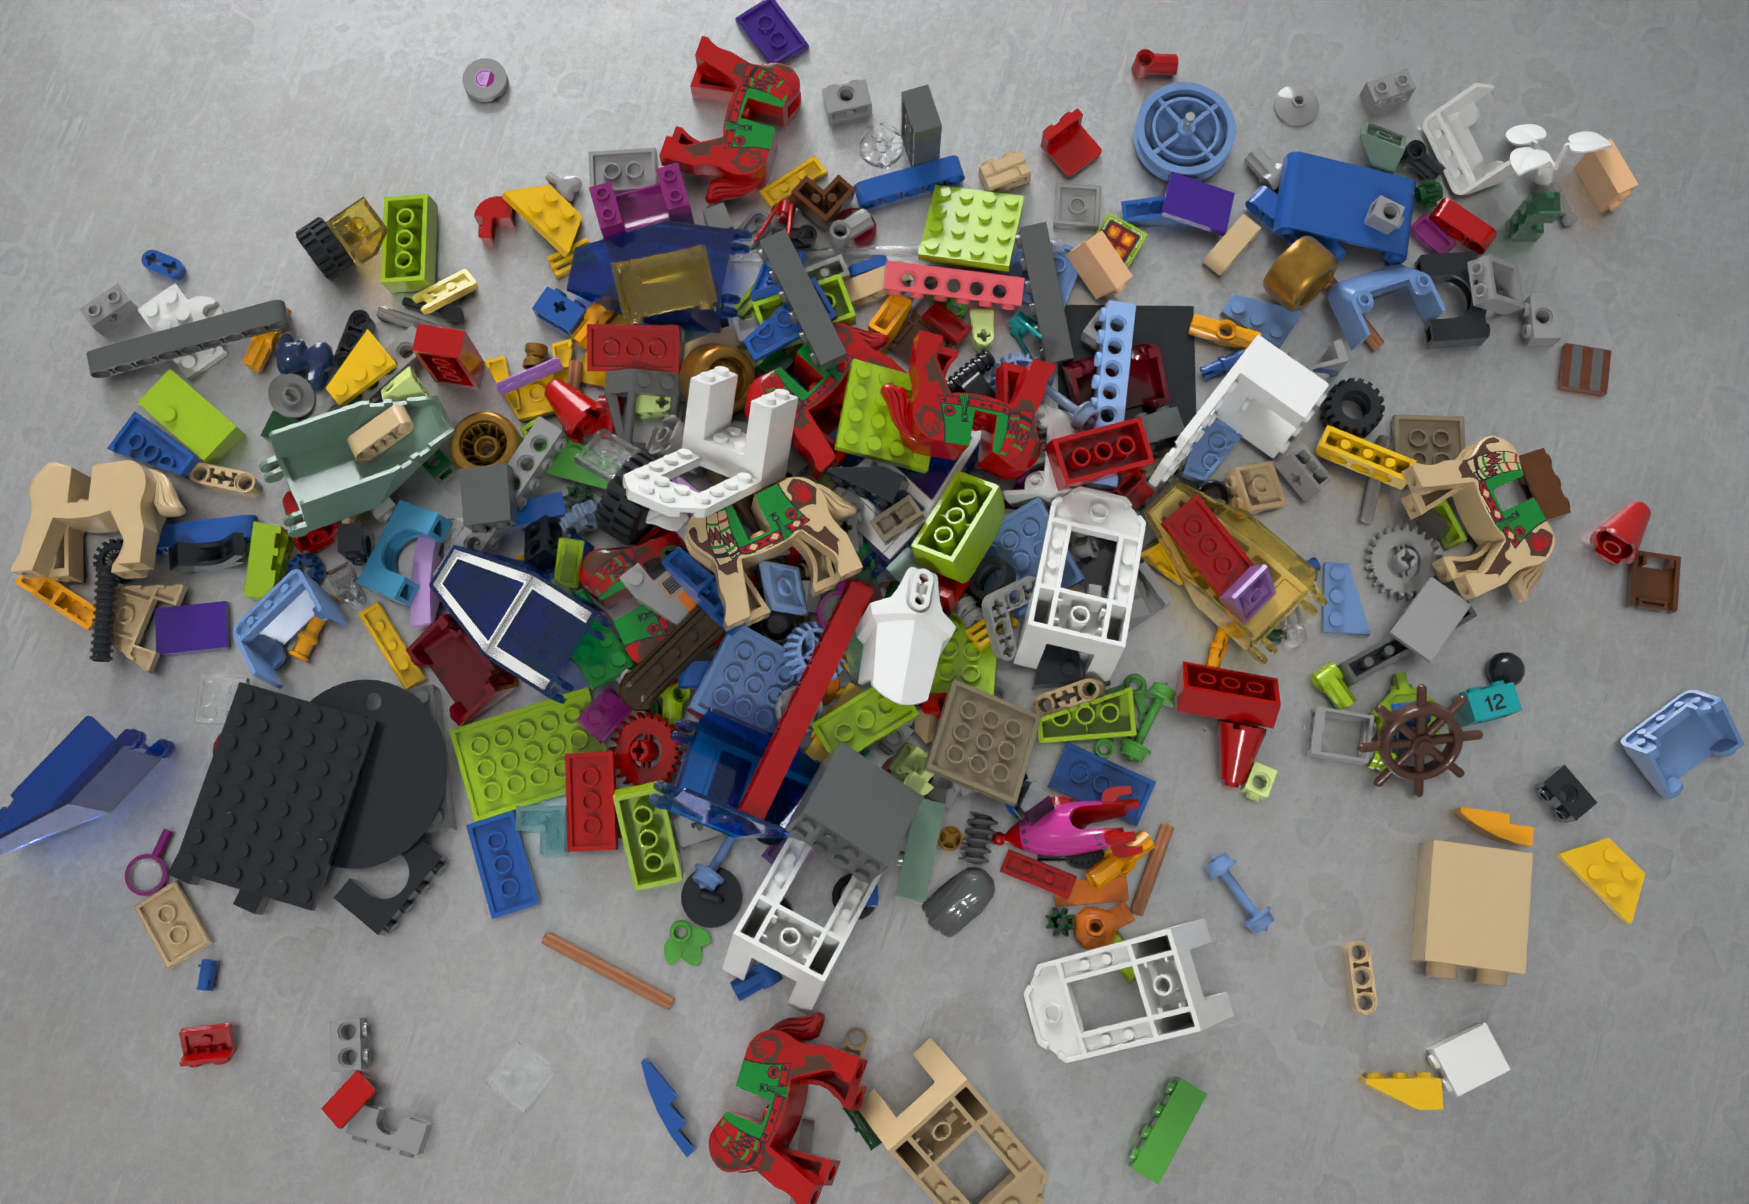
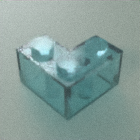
M566 805L516 806V831L520 833H540L541 856L569 857Z

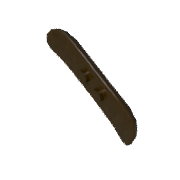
M697 605L655 649L621 680L619 695L625 705L634 711L648 709L681 673L726 631Z

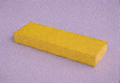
M814 155L759 192L770 209H772L773 205L778 206L780 200H790L791 191L806 175L817 183L826 177L828 172Z

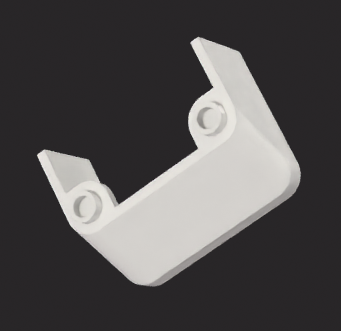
M1474 83L1429 114L1423 122V129L1438 162L1445 167L1443 170L1452 191L1457 195H1468L1505 181L1515 174L1510 160L1505 163L1502 161H1492L1486 165L1469 129L1471 125L1477 122L1480 116V109L1476 102L1495 89L1493 85Z
M1039 405L1035 414V424L1037 428H1047L1046 444L1055 438L1083 432L1079 428L1073 429L1070 426L1072 413L1048 405ZM1046 453L1044 471H1036L1029 474L1025 481V490L1002 491V496L1012 507H1022L1038 496L1043 499L1046 506H1051L1052 500L1071 493V490L1077 487L1058 491Z

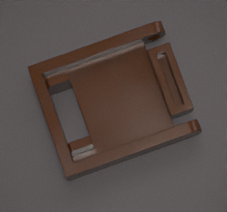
M913 311L911 314L916 324L907 318L893 339V343L897 346H894L891 342L888 345V350L908 366H910L913 339L920 330L941 335L922 320V316L916 311ZM943 337V343L940 346L954 349L955 346Z
M1638 551L1634 561L1628 564L1626 606L1632 607L1635 603V607L1667 611L1668 604V612L1675 613L1678 609L1681 557ZM1647 560L1664 562L1663 570L1642 566L1647 564Z

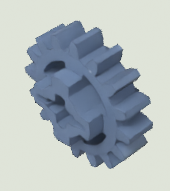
M600 499L594 502L588 500L572 506V510L565 514L566 517L560 519L561 522L559 524L566 535H572L576 532L582 534L598 528L595 522V512L597 511Z

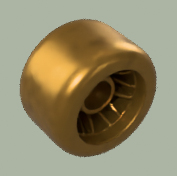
M1311 236L1301 237L1288 247L1271 266L1263 280V287L1285 309L1296 312L1306 306L1326 286L1338 268V260L1315 238Z
M708 343L696 347L684 359L679 373V384L686 401L688 402L690 380L692 377L701 374V372L715 369L717 366H723L728 368L730 372L738 374L732 414L741 410L746 404L748 389L756 379L755 369L750 358L742 350L731 345Z
M481 411L468 415L454 428L455 433L450 438L449 450L453 463L459 471L460 469L508 464L523 439L509 419L495 412ZM495 449L492 454L485 456L488 450Z

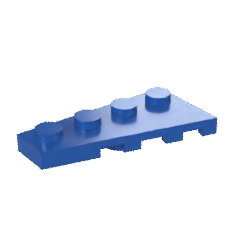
M815 277L811 278L810 280L831 322L836 320L837 314ZM787 303L780 306L775 311V314L768 320H765L743 340L755 363L800 339L798 333L801 330L798 324L793 325L788 314L791 310Z
M135 411L107 448L112 452L184 478L189 475L200 460Z

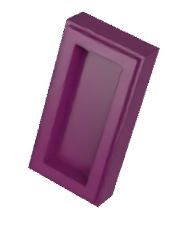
M1425 213L1411 225L1410 235L1430 254L1449 253L1457 245Z

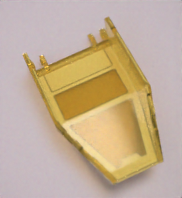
M1176 481L1144 512V516L1195 606L1249 653L1253 659L1262 664H1265L1268 659L1256 646L1261 643L1270 653L1275 654L1278 652L1277 647L1266 636L1299 604L1312 616L1318 613L1316 607L1306 597L1311 595L1322 606L1328 603L1326 597L1316 587L1318 571L1243 508L1228 505L1224 500L1219 498L1216 500L1205 495V492ZM1196 494H1199L1254 565L1265 564L1269 568L1276 594L1245 625L1234 617L1222 604L1210 586L1160 525L1161 522Z

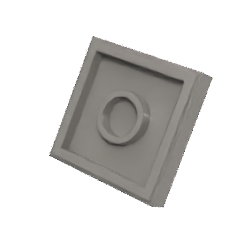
M1056 183L1053 228L1098 231L1101 186Z

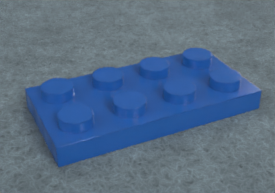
M1067 742L1047 787L1078 801H1102V793L1107 788L1112 786H1132V794L1119 796L1117 800L1138 799L1140 808L1127 810V816L1119 817L1118 819L1136 827L1156 781Z
M512 810L466 825L491 918L497 919L540 905L539 895L515 811Z

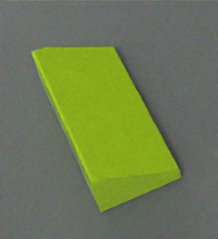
M1448 498L1425 512L1446 551L1470 540Z

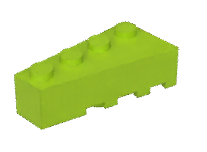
M1129 687L1041 717L1038 727L1039 743L1137 736L1133 688Z

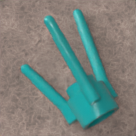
M1022 311L1017 312L1008 323L1012 328L1010 333L1016 338L1027 356L1030 351L1020 334L1024 336L1030 331L1036 337L1042 339L1043 336L1033 328L1034 325H1037V322L1030 316H1026Z

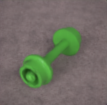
M1154 682L1149 690H1145V695L1152 699L1153 702L1137 732V736H1135L1134 740L1121 739L1122 746L1119 753L1126 757L1128 762L1142 763L1145 757L1151 754V751L1142 744L1161 706L1174 707L1175 705L1173 700L1176 692L1168 687V684Z

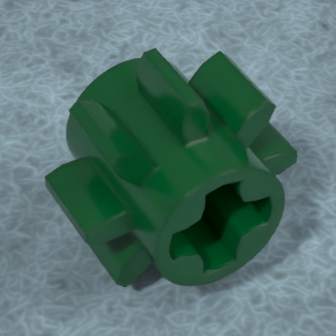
M1431 178L1421 180V185L1416 187L1415 190L1416 202L1426 206V208L1437 206V201L1443 197L1441 184L1439 182L1436 183V180Z
M578 482L572 488L567 486L568 495L563 496L565 501H571L568 504L570 510H572V506L594 498L592 493H587L590 489L589 486L586 484L584 487H581ZM578 494H582L579 501H576L575 499L578 498Z
M1053 907V913L1045 915L1049 919V924L1045 928L1054 929L1053 936L1058 937L1060 932L1068 937V931L1071 928L1076 929L1072 921L1076 916L1073 914L1068 915V908L1063 907L1061 912L1056 907ZM1058 918L1065 921L1063 926L1057 923Z

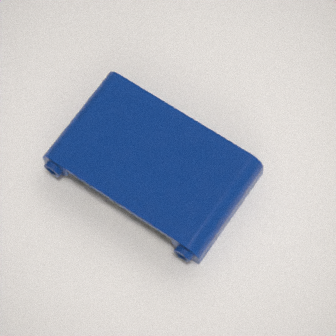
M1290 152L1283 158L1273 234L1279 235L1283 239H1293L1301 232L1382 251L1384 252L1383 258L1389 264H1402L1407 260L1416 181L1411 178L1304 152ZM1380 195L1405 207L1402 214L1404 217L1402 225L1399 229H1394L1388 235L1364 224L1371 203Z

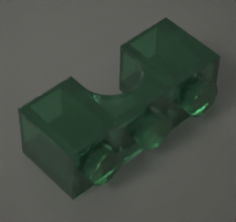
M1531 192L1506 221L1505 231L1508 233L1509 241L1536 242L1544 233L1543 223H1553L1561 214L1560 192Z

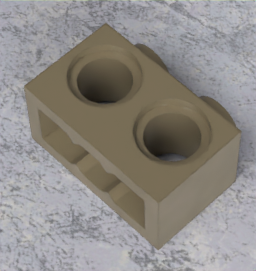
M909 494L869 522L886 546L923 521L925 517Z

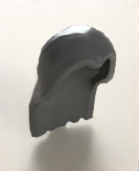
M969 867L950 878L922 905V910L926 911L925 915L929 919V925L946 937H952L957 934L970 921L981 914L989 904L995 892L994 880L985 870L977 867Z

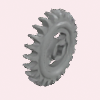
M1396 524L1393 527V531L1390 526H1387L1385 534L1382 531H1378V539L1372 538L1370 541L1373 546L1366 548L1371 555L1364 557L1365 560L1370 562L1365 568L1372 570L1368 577L1376 578L1373 585L1381 584L1380 591L1382 593L1385 590H1389V597L1397 593V597L1400 600L1403 599L1404 594L1411 600L1414 596L1413 593L1417 596L1431 576L1438 578L1432 562L1439 560L1443 556L1442 554H1434L1439 545L1430 546L1434 537L1425 540L1427 531H1423L1418 535V526H1415L1410 532L1409 524H1405L1402 530H1400L1399 524ZM1394 547L1396 554L1391 559V566L1395 572L1400 573L1401 578L1395 576L1387 566V555ZM1419 559V569L1417 573L1413 577H1411L1410 570L1414 566H1416Z

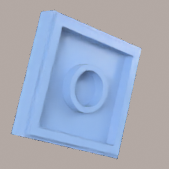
M769 561L759 563L765 602L768 608L773 611L798 615L806 613L799 567Z

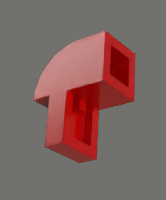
M493 196L485 199L475 210L474 217L479 225L478 236L479 239H482L485 247H495L497 226L515 227L516 211L502 196Z

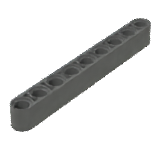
M271 300L90 350L86 354L90 376L93 378H105L286 328L289 326L285 302L282 300Z

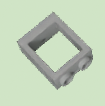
M1488 254L1467 262L1474 306L1501 315H1507L1525 308L1518 265Z
M1321 706L1311 709L1305 756L1360 766L1369 763V760H1372L1374 752H1358L1357 756L1322 751L1321 746L1325 718L1361 724L1360 744L1371 742L1372 737L1375 736L1377 725L1374 723V715Z

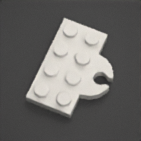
M174 283L137 310L155 333L209 318L207 317V311L210 308L217 307L219 303L207 296H195L188 300L180 287ZM219 308L214 316L224 314L225 311ZM218 346L173 360L186 379L192 381L228 354L222 346Z

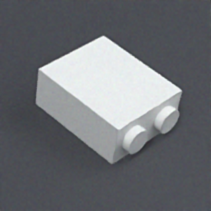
M1476 1023L1426 1048L1429 1053L1427 1059L1434 1070L1437 1069L1441 1076L1442 1088L1446 1093L1453 1096H1460L1511 1070L1486 1023Z

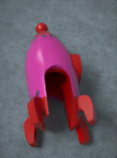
M1132 786L1109 787L1102 793V801L1075 802L1068 797H1050L1055 809L1048 812L1031 826L1026 819L1019 820L1007 833L996 832V834H993L992 840L997 846L1008 842L1020 850L1042 856L1077 855L1111 847L1114 856L1127 858L1144 851L1142 845H1125L1126 843L1136 841L1135 831L1124 832L1123 827L1085 828L1092 823L1127 816L1126 811L1140 808V803L1138 799L1117 800L1119 796L1132 794Z

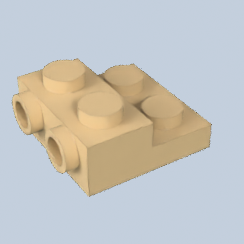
M1273 461L1237 466L1225 473L1224 484L1231 491L1233 497L1231 506L1234 511H1237L1239 517L1258 514L1264 510L1281 508L1287 505Z

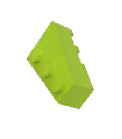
M253 521L247 576L243 587L244 596L253 601L259 602L287 575L285 569L288 568L295 544L293 537H290L287 530L282 526Z

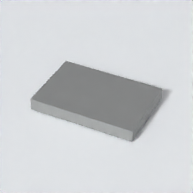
M656 148L589 152L590 187L611 181L615 195L658 183Z
M1431 576L1389 635L1430 663L1471 607V604Z

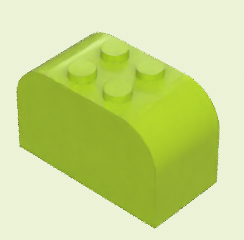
M957 470L911 545L918 566L960 583L967 582L976 571L1001 528L1005 514V505L1000 486Z

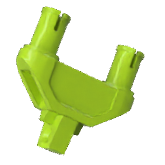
M1406 672L1392 675L1393 686H1390V692L1378 704L1391 711V704L1416 701L1417 688L1413 689L1412 684H1408ZM1427 695V701L1436 702ZM1374 707L1370 715H1374L1378 736L1380 727L1385 719L1375 712ZM1430 716V717H1431V721H1430L1429 724H1427V727H1428L1437 717Z

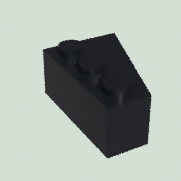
M1046 644L1035 672L1032 689L1063 687L1082 680L1078 651Z

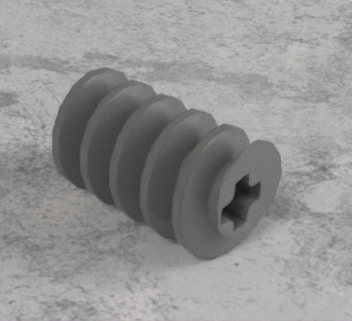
M969 811V814L975 818L968 819L967 823L973 828H966L964 831L970 836L962 840L968 847L960 848V851L966 856L959 857L958 859L977 865L989 863V860L983 855L992 852L986 847V844L994 843L993 840L988 838V835L996 834V831L991 829L990 826L998 825V822L989 815Z

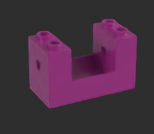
M678 163L656 169L659 183L615 195L611 181L589 187L600 230L608 251L695 227Z

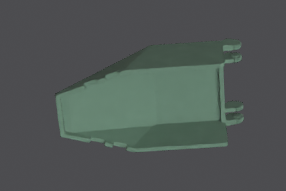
M437 395L409 397L407 401L395 402L392 399H384L382 403L360 401L271 431L269 437L275 455L262 461L259 469L261 472L266 473L264 474L266 483L278 482L285 477L299 511L285 516L283 523L285 526L290 527L287 530L288 535L298 538L299 536H305L308 532L379 507L455 433V429ZM398 404L403 405L413 422L414 429L412 432L373 460L366 463L357 462L347 442L349 436L389 407Z

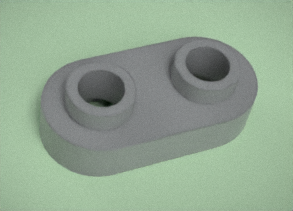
M753 210L736 229L733 237L737 248L747 251L758 243H755L753 240L762 225L758 226L756 222H765L769 216L765 210ZM771 222L769 223L768 227L766 228L760 239L769 230ZM749 238V241L742 242V239Z

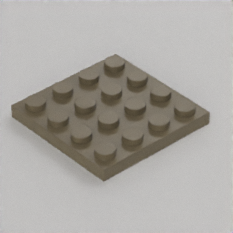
M953 679L950 682L923 770L1014 806L1017 804L1042 715Z

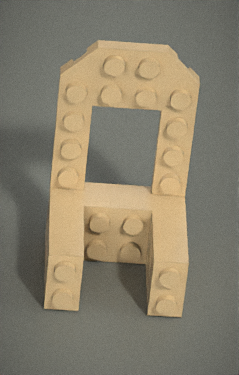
M932 1038L926 1041L912 1055L935 1083L898 1116L875 1089L863 1098L859 1112L888 1152L935 1204H971L937 1164L975 1130L1012 1171L977 1204L1044 1203L1042 1194L1044 1185H1047L1048 1180L1046 1171Z

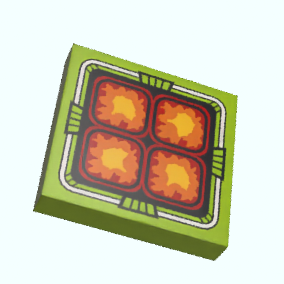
M1108 212L1096 232L1103 231L1127 268L1130 267L1148 237L1147 233Z

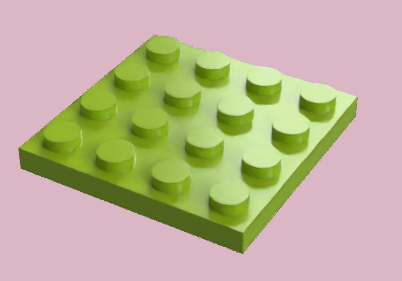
M935 184L920 244L918 260L1009 272L1016 242L1015 235L1018 233L1024 205V196Z
M853 359L850 364L834 450L925 474L929 468L930 456L916 454L905 446L900 437L899 430L890 418L887 405L880 393V389L884 384L896 385L905 388L909 400H911L912 388L909 374Z
M952 611L949 619L956 626V629L939 656L930 693H947L950 682L956 679L994 695L997 658L993 654L991 644L979 651L966 636L965 630L967 628L963 624V619ZM988 634L985 635L984 637H982V638L979 639L978 641H979V642L983 641L984 639H986L987 637H989V635H988Z

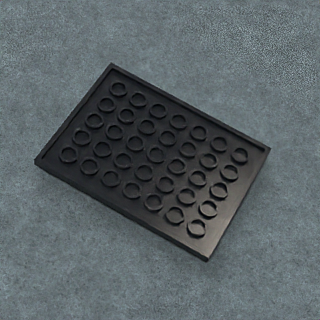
M239 682L172 870L315 911L379 722Z

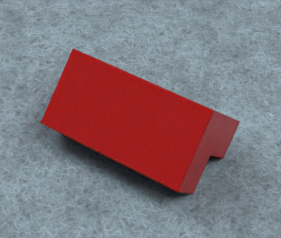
M1140 471L1131 472L1111 493L1127 497L1132 504V509L1136 512L1155 491L1144 482L1146 477Z

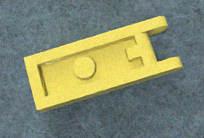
M465 268L414 294L412 300L415 303L425 301L427 304L421 307V312L424 315H428L478 289V285Z

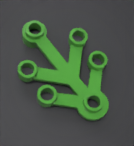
M1130 674L1124 679L1122 685L1105 689V694L1108 695L1130 687V683L1136 682L1138 689L1133 690V697L1140 712L1138 721L1142 724V714H1147L1149 710L1143 696L1147 683L1141 675ZM1115 738L1100 739L1094 746L1095 754L1105 759L1109 758L1114 753L1113 741ZM1105 745L1108 748V752L1105 754L1101 753L1099 747Z

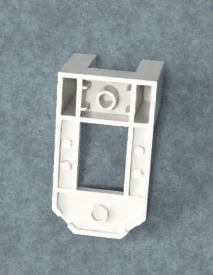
M1257 335L1177 438L1175 447L1164 456L1148 482L1154 487H1157L1162 481L1165 483L1174 474L1183 459L1191 452L1193 443H1198L1204 435L1205 431L1202 429H1205L1206 426L1210 427L1216 418L1236 430V433L1243 435V438L1274 459L1278 452L1284 454L1291 444L1288 439L1290 436L1295 438L1303 428L1300 425L1302 421L1307 423L1315 413L1312 407L1314 405L1318 407L1327 397L1324 391L1330 384L1266 339Z
M717 366L715 369L701 372V374L692 377L689 387L682 449L624 474L623 487L626 488L627 499L666 516L679 517L680 512L693 513V517L705 518L786 477L798 397L789 394L790 392L785 389H776L769 394L752 400L746 434L741 432L739 428L730 427L738 374L730 372L726 367ZM698 466L729 477V479L700 493L691 490L686 485H678L669 481Z
M1079 486L1071 490V493L1052 500L1035 586L1021 622L1017 653L1013 664L1037 669L1046 644L1089 653L1083 679L1097 678L1107 686L1126 646L1146 521L1141 515L1138 516L1135 513L1127 497ZM1071 531L1117 542L1107 599L1060 588Z
M790 833L732 935L722 970L744 981L755 960L796 981L788 1005L806 1015H810L882 873L869 884L859 881L853 874L825 928L780 905L812 849L805 842L792 837Z
M1201 918L1122 942L1038 964L1033 973L1035 975L1023 994L1037 1044L1057 1054L1058 1058L1063 1062L1069 1063L1199 1032L1233 1017L1234 1013L1227 991L1203 996L1192 960L1191 949L1211 942L1205 919ZM1132 966L1147 1016L1084 1031L1071 982Z

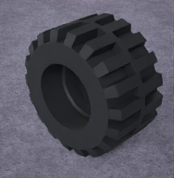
M317 217L295 232L300 244L327 279L332 281L354 266L353 259L322 218Z
M1349 378L1347 381L1344 379L1337 385L1335 384L1320 407L1322 410L1320 419H1325L1322 423L1324 428L1329 425L1359 438L1368 436L1384 416L1382 413L1385 411V405H1381L1384 399L1383 396H1378L1379 389L1376 388L1374 390L1371 387L1373 385L1371 382L1365 384L1364 379L1361 378L1357 381L1354 378ZM1347 400L1358 404L1363 412V418L1352 419L1348 417L1342 410L1341 402Z

